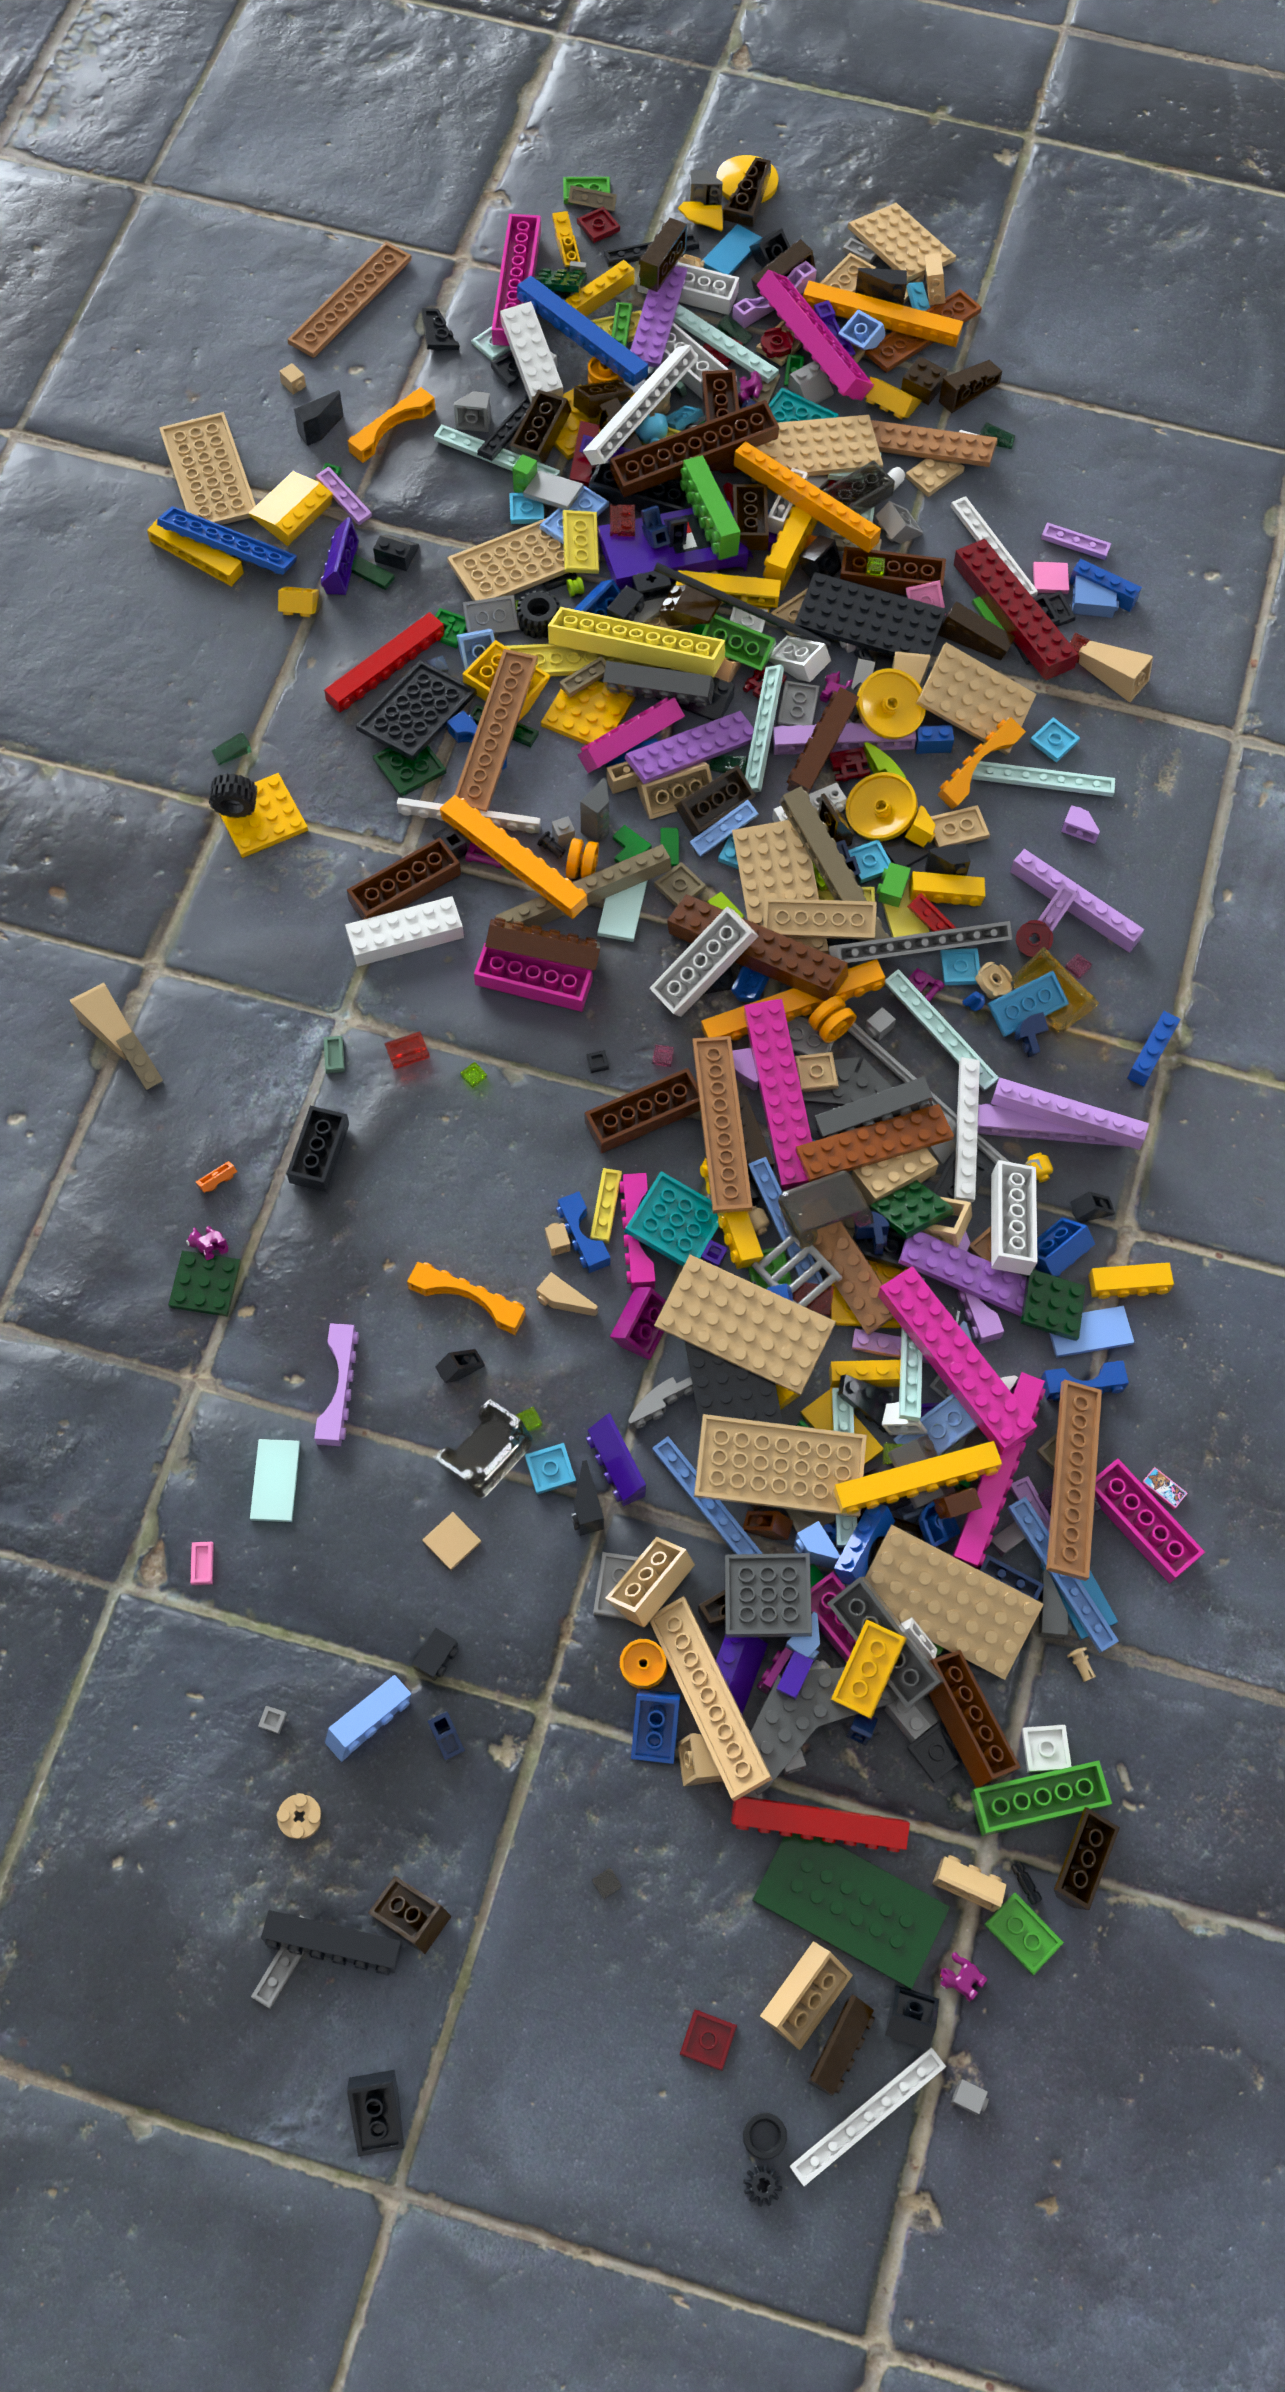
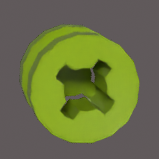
M577 577L576 580L568 579L566 581L570 597L578 593L580 595L584 594V585L581 577Z

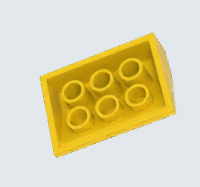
M293 471L256 505L248 515L288 547L332 504L333 493L320 482Z
M496 640L462 673L463 683L475 688L477 691L476 695L485 701L487 700L503 650H510ZM537 666L518 722L529 712L550 679V675Z

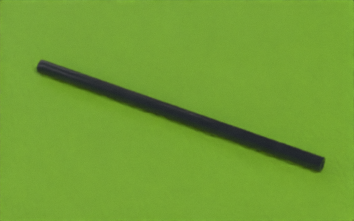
M658 562L655 565L654 571L806 640L824 643L827 649L831 645L832 641Z

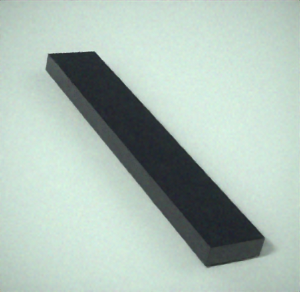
M688 234L686 251L699 249L696 234ZM652 242L604 251L608 267L615 266L623 260L627 263L639 261L641 255L645 254L648 245L652 244Z
M528 394L477 450V455L493 461L514 437L531 405Z

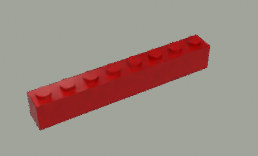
M431 612L427 613L324 689L326 701L339 713L348 709L351 704L363 698L371 689H375L378 684L388 679L394 672L402 669L410 660H414L417 655L427 650L433 643L441 640L444 635V624Z
M746 1796L733 1801L731 1823L736 1825V1829L749 1830V1827H755L761 1833H770L771 1830L779 1831V1835L792 1837V1833L801 1834L800 1838L813 1840L814 1836L822 1837V1841L835 1843V1839L844 1840L843 1844L857 1846V1843H864L866 1848L871 1849L885 1846L887 1847L886 1850L891 1852H900V1849H907L910 1822L903 1819Z

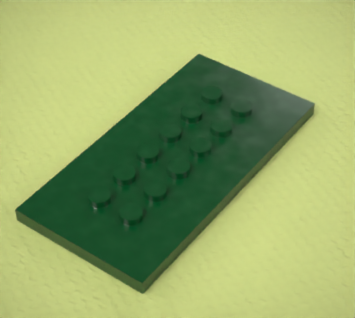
M792 1833V1837L784 1836L752 1901L911 1990L950 1907L835 1843L822 1841V1837L814 1836L813 1840L800 1838L801 1834Z

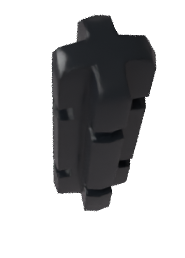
M1021 1861L1016 1862L1011 1866L1014 1875L1017 1874V1880L1024 1893L1028 1894L1027 1898L1030 1904L1035 1905L1042 1900V1897L1038 1891L1036 1892V1886L1028 1872H1025L1024 1864Z

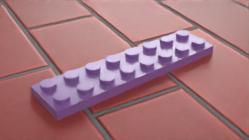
M675 266L658 292L648 289L630 351L645 361L649 367H658L662 364L687 276V268Z
M738 711L626 753L625 759L642 783L647 784L751 744L754 728L743 713Z
M919 1232L905 1240L899 1264L909 1268L913 1266L916 1271L1018 1316H1022L1026 1277L1014 1272L992 1269L990 1261L923 1232Z

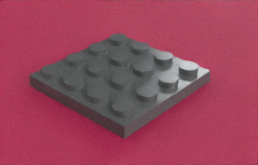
M810 1553L725 1555L726 1638L812 1636Z

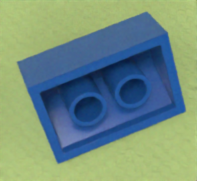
M613 579L601 581L574 610L607 616V608L621 591Z
M1063 1217L1037 1238V1264L1035 1268L1040 1272L1058 1277L1061 1272L1074 1264L1079 1257L1087 1253L1095 1245L1088 1226Z

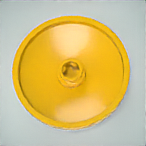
M736 156L728 159L719 167L717 178L723 182V197L730 200V196L736 191L739 182L743 180L745 173L757 156ZM772 164L771 174L761 203L769 200L778 188V173Z
M887 668L875 671L865 679L857 693V696H859L857 710L863 724L872 733L885 739H901L910 735L920 726L925 716L926 709L916 704L922 688L912 676L901 670Z
M890 772L875 773L859 781L851 790L846 801V817L854 832L860 837L870 841L878 839L879 841H887L901 835L909 828L916 816L918 801L912 785L902 776Z

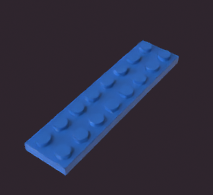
M174 506L170 507L157 519V525L165 530H171L180 536L189 537L198 543H204L213 549L224 551L228 555L237 556L243 561L252 562L261 568L272 570L276 574L283 575L297 561V555Z

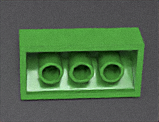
M714 615L710 624H706L702 636L725 640V657L759 671L764 669L776 646L775 638L718 615Z

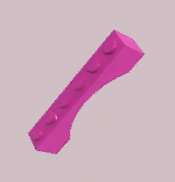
M646 1173L623 1174V1181L619 1182L620 1193H624V1199H621V1211H625L626 1216L622 1217L623 1229L627 1227L648 1193ZM628 1234L624 1235V1247H628V1253H625V1264L630 1267V1271L626 1272L627 1283H631V1290H634L635 1287H651L655 1289L654 1263L647 1257L637 1239Z

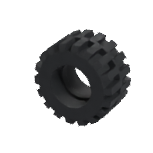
M532 591L531 594H525L526 597L522 596L520 601H518L517 618L519 627L525 635H531V638L538 637V639H542L543 636L547 638L548 625L560 609L559 601L556 600L554 595L550 596L549 592ZM541 613L545 615L535 616L534 614Z
M218 775L211 784L210 807L215 812L227 817L239 818L246 817V815L249 816L255 810L257 786L249 778L242 775Z

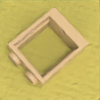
M941 253L924 255L929 306L945 303V289Z
M940 1197L953 1207L954 1214L952 1215L959 1216L954 1228L934 1224L921 1232L958 1248L972 1218L971 1202Z

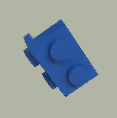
M743 966L731 991L740 1002H756L759 1000L770 977Z

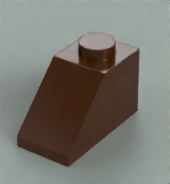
M975 1488L952 1491L933 1499L936 1513L940 1519L952 1518L982 1508Z
M747 1511L743 1530L771 1540H788L793 1520L778 1511Z

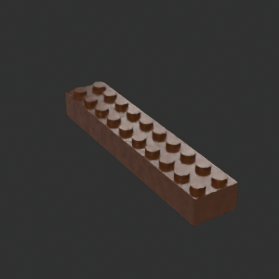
M763 400L610 458V470L623 497H627L682 476L683 460L703 455L707 465H711L734 456L735 451L745 441L754 447H758L776 440L779 436V425L767 401Z
M686 894L667 919L669 934L693 943L723 909ZM742 918L758 937L734 961L735 963L823 1001L836 995L848 977L847 962Z

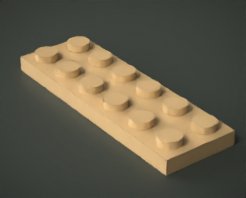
M765 898L763 927L786 937L875 940L877 902Z

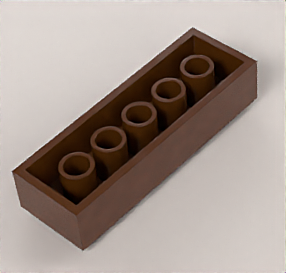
M735 369L702 371L701 386L705 422L739 410ZM734 456L710 465V471L738 469L734 466Z
M844 546L840 579L884 592L907 595L906 588L940 580L941 589L943 590L946 559L871 550L868 553L861 548Z
M842 687L839 688L838 692H833L828 706L825 707L820 721L817 722L811 737H809L805 745L804 753L801 752L795 768L791 770L786 782L789 784L788 791L802 786L804 791H807L808 794L810 793L852 715L859 696Z
M441 837L348 888V900L362 920L398 911L460 876V862Z
M499 917L490 920L485 947L596 971L600 942H597L595 938L586 937V939L579 938V935L573 933L563 935L560 934L561 931L555 929L545 931L542 930V927L536 925L526 927L524 923L513 921L512 924L505 922L506 919Z
M686 1068L586 1111L585 1124L601 1154L700 1111L697 1083L690 1070Z
M961 1650L931 1659V1664L945 1681L929 1693L975 1787H983L1005 1778L1020 1769L1021 1767Z

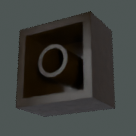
M919 356L903 376L901 390L922 400L921 402L929 406L940 392L943 377L947 376L948 370Z

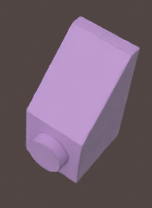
M1072 805L1061 830L1063 833L1093 844L1096 843L1100 832L1089 811Z
M751 1048L733 1050L736 1080L752 1090H757L758 1077Z

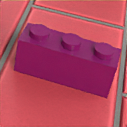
M635 1287L610 1338L622 1348L650 1360L664 1331L656 1328L654 1324L666 1300L651 1287Z

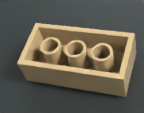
M924 1148L852 1171L850 1182L870 1206L916 1180L922 1183L934 1176L939 1163L928 1149Z

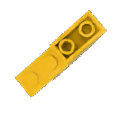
M568 211L552 213L560 256L564 266L570 267V261L580 262V257Z

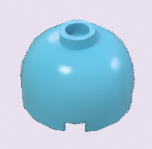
M654 413L655 416L652 417L648 415L635 429L642 443L650 444L666 437L668 424L665 415L660 413Z

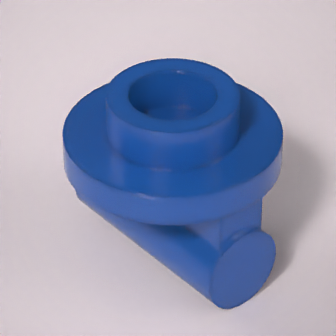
M975 991L962 1002L965 1006H969L971 1010L977 1011L983 1008L985 997L983 994Z
M830 1524L824 1525L823 1529L831 1542H836V1524L832 1526Z

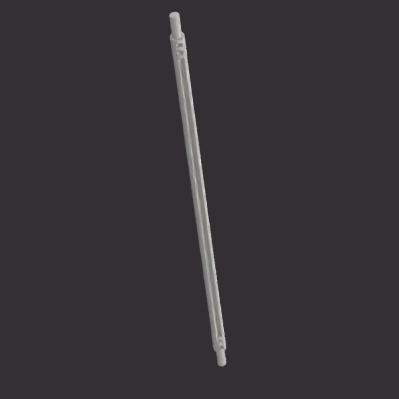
M856 1023L851 1026L848 1031L905 1083L917 1079ZM931 1092L933 1096L932 1106L939 1104L942 1111L951 1117L957 1125V1114ZM977 1133V1148L995 1164H997L998 1160L1010 1162Z

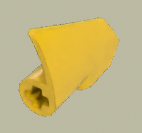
M694 201L683 202L678 207V210L689 221L719 231L723 230L722 205H704L702 202Z

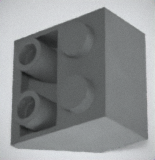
M691 170L690 202L698 201L704 205H721L723 182L707 170Z

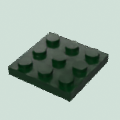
M543 268L535 276V279L551 291L579 293L587 280V273H582L581 270L567 272L565 269L551 271L550 268Z
M429 746L414 760L390 748H386L373 755V761L400 797L447 773L446 768Z
M918 1180L870 1205L871 1211L884 1216L889 1226L906 1239L954 1214V1209L951 1205Z
M182 1250L168 1303L169 1308L228 1317L241 1260L216 1255L212 1259L206 1260L202 1253Z
M1033 1270L1030 1275H1027L1020 1324L1077 1341L1080 1336L1085 1286Z

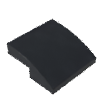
M1061 591L1050 596L1043 594L1034 598L1056 627L1075 621V615Z

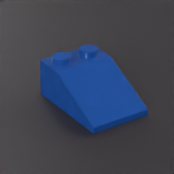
M638 1689L631 1759L674 1764L681 1693Z

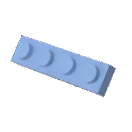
M746 800L692 839L690 845L701 858L730 837L732 830L741 829L756 818L759 813L749 800Z

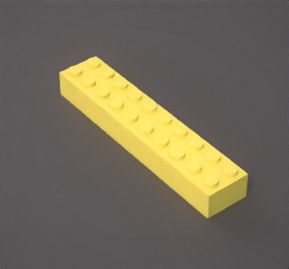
M560 607L548 625L549 644L621 658L622 660L650 664L656 667L669 668L671 670L709 675L714 678L725 659V640L564 607Z

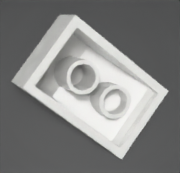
M787 635L774 648L769 661L774 665L781 664L784 667V671L796 679L811 682L831 661V658L824 643Z

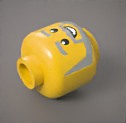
M1042 1153L1029 1156L1025 1165L1036 1167V1180L1039 1183L1049 1180V1175L1053 1173L1049 1157L1042 1155Z

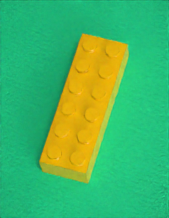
M797 506L791 507L790 517L785 519L784 529L779 531L777 542L773 543L770 551L771 554L770 556L767 555L764 562L766 567L763 577L765 579L781 580V591L784 590L799 560V555L803 552L809 535L812 534L818 522L817 519Z

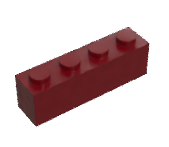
M580 421L569 480L582 483L588 488L593 476L591 471H595L596 465H591L585 454L579 452L583 435L595 438L600 433V425Z

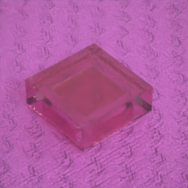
M1077 953L1066 964L1065 968L1080 979L1091 968L1092 964Z
M655 1044L652 1064L671 1067L674 1047Z

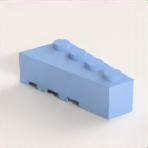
M395 1675L392 1676L328 1728L325 1744L341 1762L344 1761L363 1742L373 1736L382 1725L390 1722L394 1717L393 1715L398 1711L402 1712L408 1707L411 1697L410 1691Z

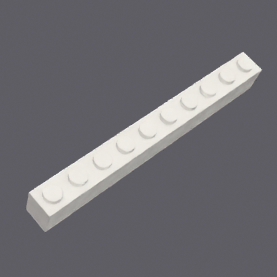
M691 345L677 347L583 450L591 465L605 464L695 364L698 357Z

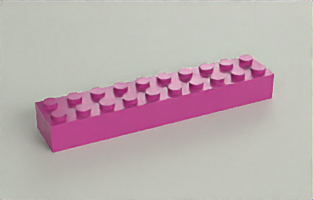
M509 214L492 324L493 345L510 346L501 324L500 311L524 304L517 298V285L529 276L535 278L541 237V216Z
M768 269L756 285L760 289L759 293L768 299V304L773 309H776L778 317L786 322V327L795 333L794 337L804 344L803 348L812 354L811 358L820 364V369L825 374H828L830 382L839 388L838 392L843 396H849L853 400L858 399L862 401L874 384L790 280Z
M782 999L744 1005V1016L781 1191L803 1188L807 1184L810 1186L815 1183L819 1185L820 1180L809 1183L795 1151L796 1146L812 1142L783 1001Z
M913 1266L880 1287L878 1293L880 1300L990 1442L994 1441L1000 1456L1034 1433L1037 1428L1035 1422Z
M1021 1372L1012 1394L1032 1420H1034L1039 1410L1040 1401L1046 1389L1042 1388L1045 1381ZM1026 1439L1000 1456L1002 1465L998 1473L991 1476H986V1474L981 1476L976 1491L982 1508L968 1512L952 1556L978 1570L984 1562L986 1554L983 1552H986L993 1535L991 1534L1000 1518L997 1515L1000 1514L1005 1504V1497L1012 1485V1478L1018 1468L1020 1456L1025 1449Z

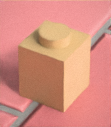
M293 363L279 371L281 383L292 394L306 387L304 374Z
M553 1223L545 1228V1236L551 1256L571 1251L564 1223Z

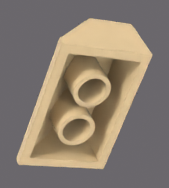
M951 1855L948 1858L944 1856L941 1859L932 1883L933 1885L992 1912L1001 1907L1006 1884L1002 1883L1000 1877L993 1874L989 1876L982 1874L980 1868L973 1865L967 1867L960 1864L961 1860Z

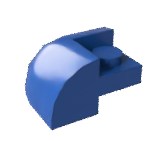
M934 1501L928 1503L921 1510L918 1520L926 1543L936 1547L948 1541L949 1538L961 1533L955 1517L940 1519L936 1513Z

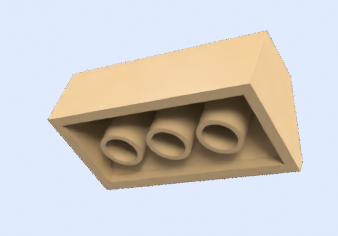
M701 762L647 784H643L641 780L636 781L640 800L648 818L653 819L676 812L677 810L674 805L711 782L712 776L709 764Z
M656 1537L605 1599L629 1621L645 1627L695 1564L686 1549Z
M813 1941L760 2017L793 2046L801 2050L853 1975L830 1951Z

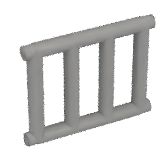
M794 1228L791 1230V1235L759 1263L754 1262L752 1267L772 1287L779 1285L777 1281L808 1254H811L817 1262L789 1285L792 1293L822 1267L830 1276L798 1303L806 1307L835 1281L839 1282L843 1277ZM797 1240L804 1248L771 1276L764 1268Z

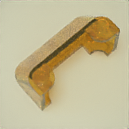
M1043 947L1011 979L1015 982L1013 986L1017 989L1050 971H1054L1069 1004L1047 1016L1053 1021L1051 1025L1057 1031L1062 1030L1064 1032L1099 1005V1002Z

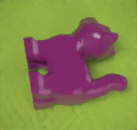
M757 371L752 372L751 379L748 381L745 376L740 378L741 392L738 394V402L743 404L745 400H749L751 395L758 399L763 388L760 374Z
M840 671L826 675L825 681L827 685L820 695V701L827 703L834 691L838 692L840 687L846 689L848 686L851 687L853 680H848L845 686L839 684Z
M210 1226L206 1227L207 1234L205 1236H202L196 1228H193V1232L189 1234L186 1240L187 1245L192 1248H198L204 1254L206 1260L214 1257L213 1250H219L221 1255L228 1252L226 1239L223 1238L219 1231L213 1230Z
M954 1952L952 1953L953 1961L962 1967L957 1976L950 1969H941L939 1976L940 1986L943 1989L954 1988L970 2002L978 1993L972 1988L973 1983L982 1988L987 1978L980 1973L974 1964Z

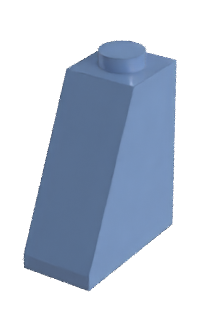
M1076 575L1072 595L1073 613L1113 618L1114 612L1118 611L1119 608L1117 593Z

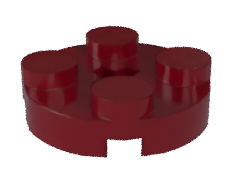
M770 328L761 337L760 346L768 358L782 357L791 353L793 337L790 332L786 331L785 333L782 331V328Z
M1031 920L1023 924L1018 929L1015 939L1019 952L1031 958L1045 955L1053 944V933L1050 928L1039 920ZM1033 934H1037L1036 937L1040 938L1035 944H1032V941L1029 940V937H1032Z

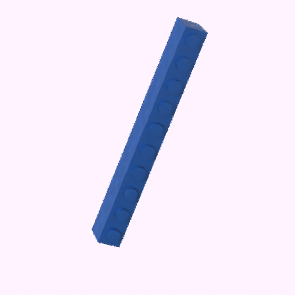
M529 276L517 285V298L521 302L527 303L531 301L535 312L543 319L551 323L634 387L647 378L648 364L534 277Z

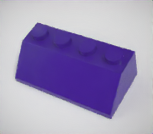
M347 517L335 529L334 536L331 538V549L328 550V560L324 565V576L321 577V586L324 587L326 594L346 595L352 572L351 568L359 544L351 517Z
M609 1413L588 1429L586 1441L590 1449L594 1448L597 1454L595 1455L599 1467L603 1466L605 1470L603 1474L606 1482L612 1484L614 1488L612 1493L615 1500L621 1502L624 1507L645 1497L646 1484Z
M725 1635L716 1662L743 1715L768 1644L758 1637L726 1638Z

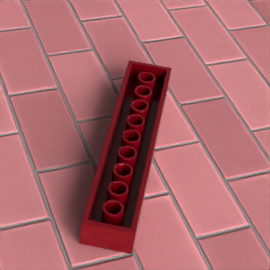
M984 538L956 550L955 568L978 597H981L1002 627L1008 633L1015 636L1013 641L1044 680L1047 681L1074 669L1078 658L1076 650Z

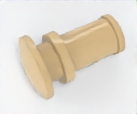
M1087 1647L1078 1648L1067 1655L1068 1658L1073 1657V1664H1076L1083 1682L1096 1677L1088 1662L1089 1657L1084 1653Z

